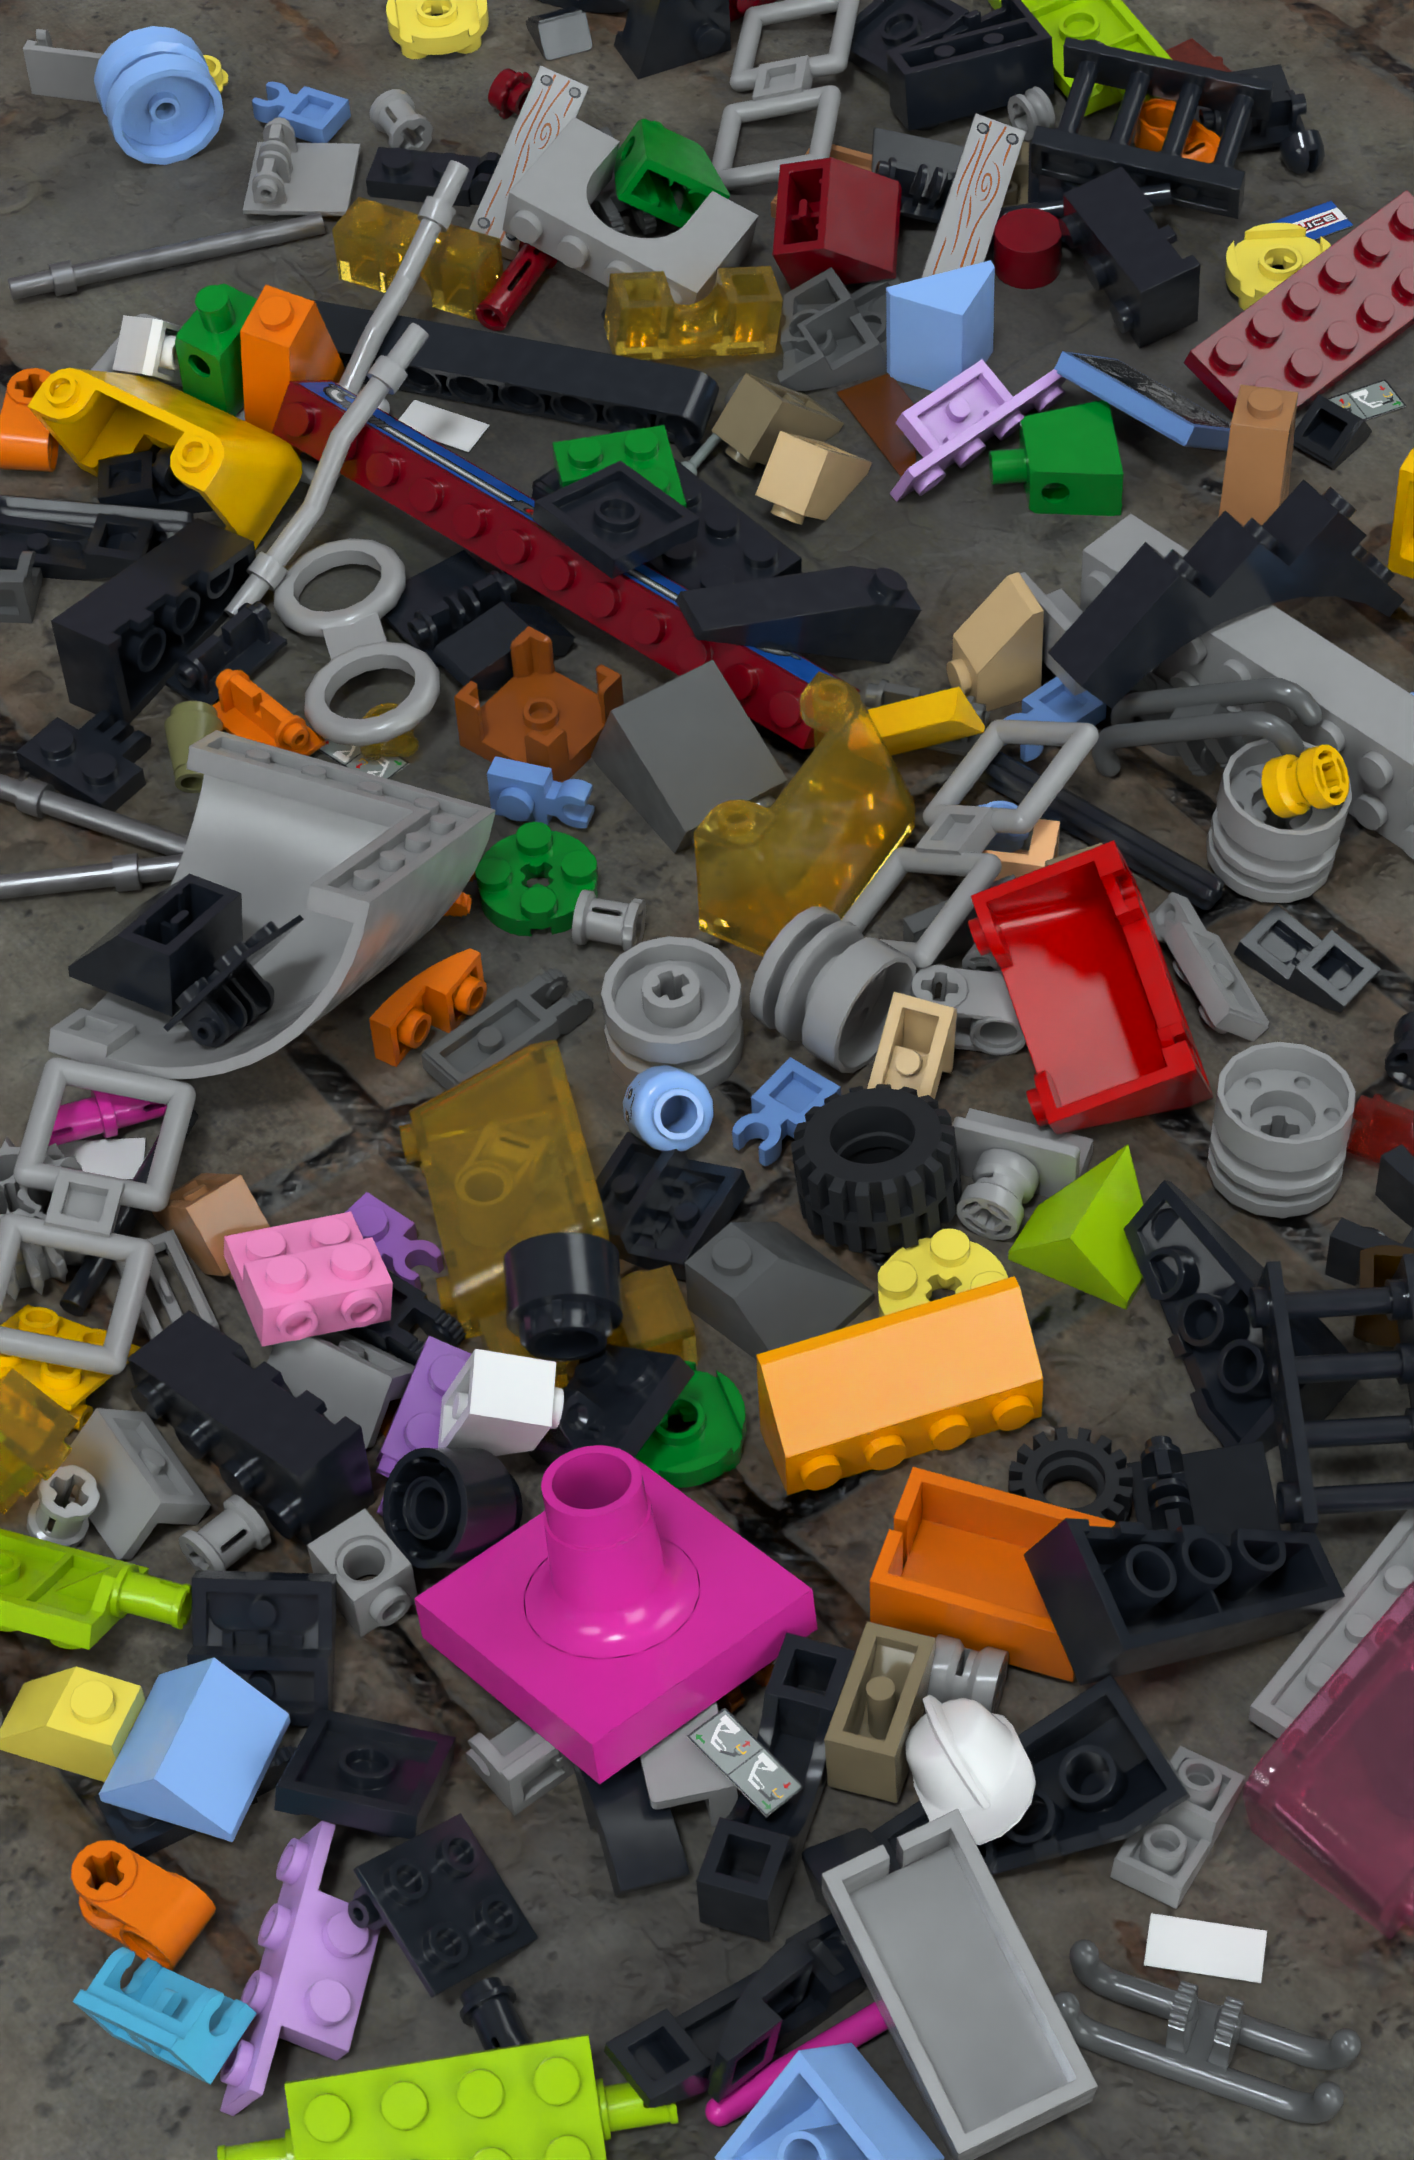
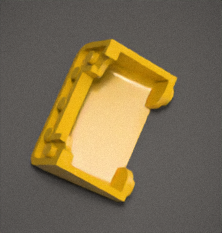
M77 368L60 369L51 374L42 383L27 406L80 469L98 477V460L147 451L153 444L161 448L175 445L170 456V467L175 477L185 486L202 495L226 525L225 530L254 541L255 550L296 488L302 475V462L292 446L285 440L152 377Z

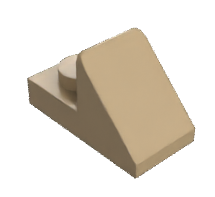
M894 992L867 1089L876 1088L877 1084H891V1089L896 1090L905 1086L916 1089L918 1097L929 1095L935 1099L942 1072L951 1074L953 1069L957 1009Z

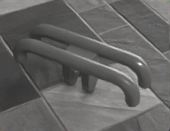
M1268 677L1135 692L1125 695L1112 708L1110 720L1112 726L1104 728L1099 733L1098 741L1092 748V757L1096 768L1103 776L1113 777L1120 772L1121 762L1116 754V749L1173 743L1185 765L1189 766V771H1192V775L1206 776L1215 771L1216 761L1220 762V768L1225 770L1231 755L1245 746L1246 742H1243V736L1256 735L1274 743L1281 755L1291 754L1299 758L1304 751L1303 741L1294 728L1283 719L1265 711L1229 712L1227 707L1275 702L1291 709L1298 720L1308 727H1313L1321 721L1322 711L1317 701L1307 690L1297 683L1283 678ZM1173 712L1170 719L1135 722L1134 720L1137 716Z
M1081 1939L1071 1947L1069 1960L1073 1973L1086 1987L1114 2002L1169 2020L1166 2045L1093 2020L1080 2010L1079 2001L1074 1994L1068 1991H1061L1056 1993L1053 1998L1079 2047L1298 2123L1318 2124L1329 2121L1342 2108L1344 2095L1339 2085L1334 2082L1325 2081L1319 2084L1313 2093L1302 2092L1241 2072L1229 2066L1236 2046L1240 2044L1317 2070L1342 2069L1350 2066L1361 2051V2040L1354 2030L1342 2028L1336 2031L1331 2039L1311 2037L1243 2014L1244 2001L1228 1996L1224 2004L1220 2006L1199 1999L1198 1985L1182 1980L1176 1991L1118 1971L1099 1958L1098 1948L1090 1940Z

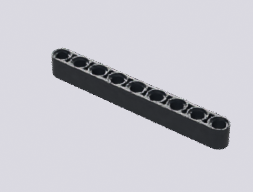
M312 300L315 301L346 369L374 311ZM400 315L396 317L371 365L372 367L380 355L387 356L411 323H415L429 334V338L405 371L408 376L398 390L608 430H615L621 425L627 426L632 430L665 425L668 440L672 442L676 440L674 434L680 433L683 427L687 429L690 435L695 436L696 441L699 442L703 438L719 393V386L713 378L701 371ZM367 376L363 384H367V382L369 381V378Z

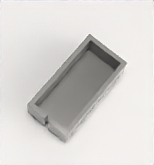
M955 1809L897 1837L896 1859L901 1867L899 1870L889 1874L890 1857L882 1844L822 1873V1894L952 2160H974L1093 2101L1098 2085L959 1809Z

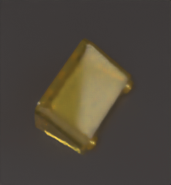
M820 671L808 684L800 697L801 717L808 726L814 729L815 750L776 801L768 809L754 802L742 799L728 800L714 807L694 831L700 931L761 957H764L767 949L779 932L797 914L812 906L826 907L842 919L895 849L902 847L915 826L914 799L860 694L855 687L847 682Z
M556 1039L530 1044L409 1110L410 1124L399 1126L406 1163L418 1161L421 1173H424L444 1254L447 1275L435 1278L440 1306L446 1313L456 1315L457 1321L465 1329V1339L509 1330L506 1321L503 1258L511 1247L531 1237L557 1232L587 1233L610 1241L603 1206Z

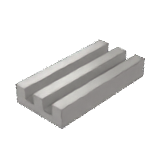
M172 1229L146 1239L153 1244L155 1253L166 1250L195 1314L220 1331L218 1322L174 1230ZM155 1255L149 1277L172 1324L183 1313ZM114 1260L121 1277L125 1262ZM145 1293L139 1318L149 1340L162 1332L163 1329Z

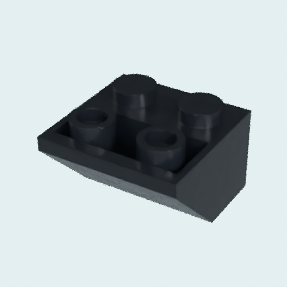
M189 873L142 903L69 965V977L173 1017L181 1010L175 1000L200 978L205 977L207 979L216 970L213 964L234 945L243 941L242 894Z

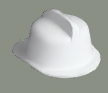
M930 1694L923 1698L926 1714L912 1727L905 1745L906 1760L913 1775L914 1787L929 1821L959 1809L976 1845H982L1003 1836L1021 1820L1032 1803L1036 1785L1033 1766L1014 1726L1005 1716L991 1713L977 1701L959 1698L941 1703Z

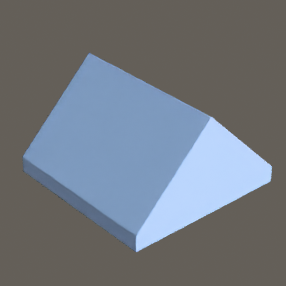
M991 260L886 287L887 373H889L890 377L897 381L934 392L981 359L985 363L993 353L995 267Z
M214 1657L159 1674L99 1793L100 1800L233 1842L291 1722L290 1716L285 1710Z

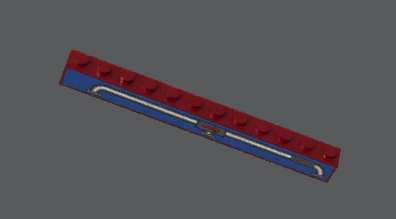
M331 380L290 381L272 433L320 461L331 431L357 395ZM379 408L375 410L351 443L340 474L679 676L714 660L748 717L799 748L808 749L839 742L860 692L856 687L796 652L697 640L675 601L680 591H687V588L646 564H641L613 579L533 520L535 499Z

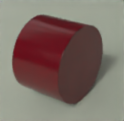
M1035 208L1016 209L1003 215L997 221L994 229V267L996 276L1003 283L1019 289L1044 287L1058 277L1061 271L1062 233L1059 227V220L1051 213Z

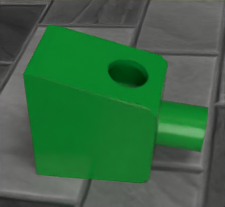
M647 119L638 120L618 149L614 166L618 200L679 228H682L712 191L727 199L730 198L727 188L704 148L698 143L666 129L660 122Z
M227 284L209 285L197 293L195 297L197 310L178 331L175 339L183 392L236 416L244 406L240 330L257 299Z
M1104 400L1027 415L1020 421L1019 448L989 451L991 484L1024 482L1028 509L1034 513L1095 516L1121 515L1123 469L1110 405Z

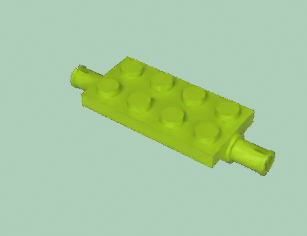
M988 0L995 10L1002 7L1001 0ZM1021 0L1052 37L1054 82L1067 98L1074 78L1064 77L1063 45L1066 37L1083 41L1088 39L1097 40L1106 46L1172 60L1122 0ZM1095 83L1084 116L1121 101L1125 90ZM1146 94V97H1145L1144 102L1147 101V100L1153 99V98H1160V97L1151 96V95H1147V94Z
M0 1528V1631H21L49 1639L52 1644L64 1649L84 1648L90 1650L127 1614L169 1624L181 1630L183 1625L188 1623L192 1614V1585L187 1583L180 1584L148 1575L149 1568Z
M589 2034L288 2081L284 2085L290 2128L285 2129V2137L231 2146L219 2145L217 2146L218 2160H607L604 2141L612 2140L611 2132L664 2123L677 2124L678 2114L675 2102L664 2106L648 2108L643 2104V2100L628 2082L604 2086L603 2078L595 2079Z

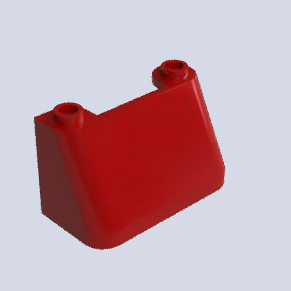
M1114 840L971 895L978 916L968 921L973 940L980 955L984 956L992 953L1001 968L1036 1070V1074H1034L1036 1087L1027 1090L1026 1094L1039 1127L1049 1124L1055 1134H1062L1188 1108L1214 1098L1136 880Z

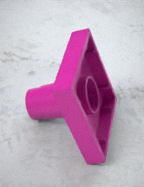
M604 1445L577 1448L557 1458L547 1468L541 1482L545 1506L544 1512L414 1598L423 1639L599 1785L774 1661L779 1655L786 1633L807 1637L818 1629L812 1588L637 1458L619 1448Z

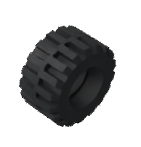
M877 1084L876 1088L864 1089L863 1086L849 1088L850 1093L844 1095L835 1093L824 1099V1106H813L805 1114L806 1122L797 1124L793 1133L795 1141L791 1142L800 1210L803 1219H807L808 1228L815 1235L824 1234L825 1242L835 1247L847 1244L849 1251L863 1253L866 1249H876L877 1253L891 1252L892 1247L902 1245L907 1249L918 1245V1238L922 1236L933 1237L936 1232L941 1230L940 1223L951 1221L956 1214L955 1205L958 1204L962 1195L955 1128L952 1126L951 1116L946 1109H939L937 1100L929 1095L918 1097L917 1090L904 1086L896 1090L891 1089V1084Z

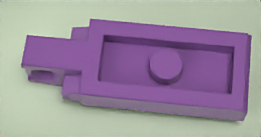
M428 1336L376 1461L379 1464L375 1471L376 1473L389 1478L397 1462L410 1451L419 1448H438L442 1397L471 1356V1353ZM383 1498L376 1514L383 1516Z

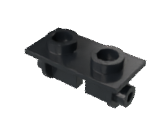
M259 601L253 604L244 603L239 607L238 613L221 627L222 634L219 637L212 634L190 654H184L179 658V667L175 669V674L165 682L166 686L191 701H201L212 706L220 701L218 688L215 683L218 675L223 670H242L250 676L288 644L287 639L268 629L267 622L271 620V613L263 603Z

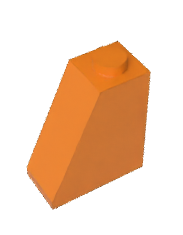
M265 285L240 330L245 421L273 434L272 430L290 381L331 380L339 384L345 367L315 301ZM290 444L300 457L302 450Z

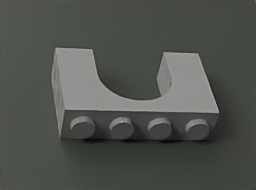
M573 117L509 192L502 230L563 262L566 266L574 268L604 284L614 292L630 298L654 311L659 316L689 330L749 254L759 215L712 191L687 223L676 232L667 236L638 238L613 230L593 213L590 204L612 179L620 141Z

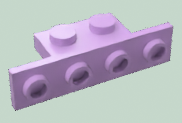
M981 359L901 413L895 423L923 458L904 472L890 492V495L896 502L914 490L919 496L924 495L946 476L943 470L955 462L960 468L965 467L986 449L984 442L994 435L1000 441L1006 439L1020 428V421L1026 413L1034 408L1039 413H1042L1055 405L1066 393L1061 387L1066 378L1057 374V370L1053 369L1013 397L984 360Z
M321 1821L299 1840L296 1838L291 1839L279 1860L276 1878L283 1881L278 1903H275L269 1909L259 1931L258 1944L265 1947L259 1970H256L249 1978L240 2000L257 2014L227 2058L220 2073L221 2082L227 2084L220 2111L231 2116H235L263 2095L278 2038L335 2061L349 2052L381 1928L373 1930L368 1927H357L349 1917L348 1902L318 1890L336 1826L330 1822Z

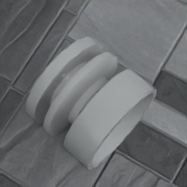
M1265 738L1247 743L1231 755L1226 765L1216 799L1217 807L1213 813L1211 827L1206 840L1207 859L1215 874L1236 893L1260 902L1289 903L1311 896L1326 883L1334 864L1335 853L1340 843V834L1345 825L1352 801L1351 784L1349 778V792L1346 800L1340 805L1326 809H1317L1311 806L1310 810L1303 815L1292 818H1280L1273 813L1265 800L1261 779L1265 763L1272 758L1282 755L1274 743ZM1303 741L1304 751L1315 747V745Z
M812 906L797 914L779 932L767 949L756 971L751 988L750 1012L759 1023L769 1029H777L781 1036L787 1040L802 1041V1044L810 1054L839 1072L854 1073L868 1065L876 1057L893 993L897 992L911 996L910 989L913 977L916 974V966L910 957L880 939L864 938L856 925L851 922L841 921L839 916L826 907Z
M1272 1042L1254 1045L1233 1056L1219 1074L1207 1160V1170L1214 1187L1233 1205L1255 1215L1287 1218L1309 1214L1328 1203L1341 1185L1347 1141L1349 1140L1354 1113L1356 1091L1347 1071L1329 1055L1302 1044Z

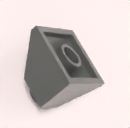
M730 1222L685 1262L688 1309L755 1360L756 1354L845 1328L875 1300L872 1290L778 1222Z

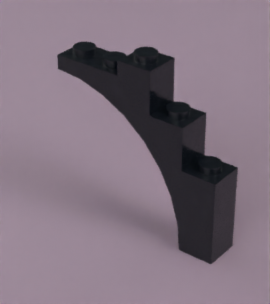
M1303 479L1263 525L1252 517L1243 525L1225 510L1184 557L1174 549L1166 556H1163L1145 542L1048 653L1082 688L1110 708H1113L1146 674L1182 646L1219 624L1261 606L1299 597L1335 596L1365 603L1390 617L1405 599L1388 584L1395 574L1360 544L1367 535L1350 520V517L1357 509L1331 486L1323 494H1320Z

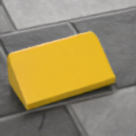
M958 686L852 713L847 744L853 750L875 759H880L984 733L985 725Z

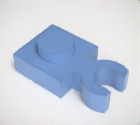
M268 82L266 84L268 101L256 97L252 100L255 119L268 123L274 118H285L293 127L296 138L312 143H328L351 117L348 99L306 86L296 95L290 93L288 88L282 83Z
M1056 676L1022 699V713L1009 715L1003 720L1091 723L1095 726L1106 718V704L1088 691L1074 696ZM1020 745V759L1024 762L1036 759L1043 752L1044 746Z
M497 756L494 757L487 772L491 808L496 810L495 815L504 816L514 821L542 822L546 825H549L552 817L555 816L568 826L575 828L588 827L595 811L593 805L586 804L593 790L592 784L579 779H568L563 783L553 781L552 768Z
M790 1057L752 1095V1113L741 1117L733 1127V1147L740 1150L751 1139H763L765 1141L758 1147L759 1163L763 1166L772 1164L781 1154L782 1140L785 1136L789 1135L794 1138L793 1133L797 1124L806 1122L805 1114L813 1106H824L825 1098L835 1093L841 1095V1087Z

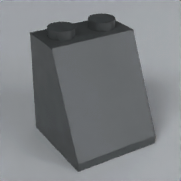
M714 660L611 710L591 755L601 771L674 853L691 845H694L696 850H702L711 846L728 832L726 827L743 818L747 824L763 819L778 807L776 800L788 781Z

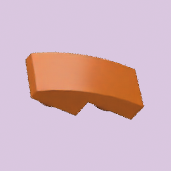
M469 948L454 954L413 977L384 1001L369 1018L375 1058L397 1067L412 1048H418L425 1041L431 1025L450 1033L461 1024L467 1015H474L481 1007L487 992V985L484 982L481 953Z

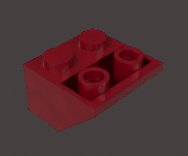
M832 157L780 165L772 256L791 290L831 267L843 285L896 278L902 193L899 181Z

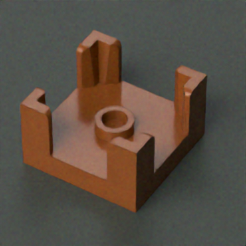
M528 626L511 643L514 676L481 708L477 683L473 681L467 683L454 696L460 745L490 762L497 756L552 768L553 781L563 783L570 779L591 758L611 710L624 704L622 675L602 664L598 665L595 668L597 693L556 672L551 639L547 635Z

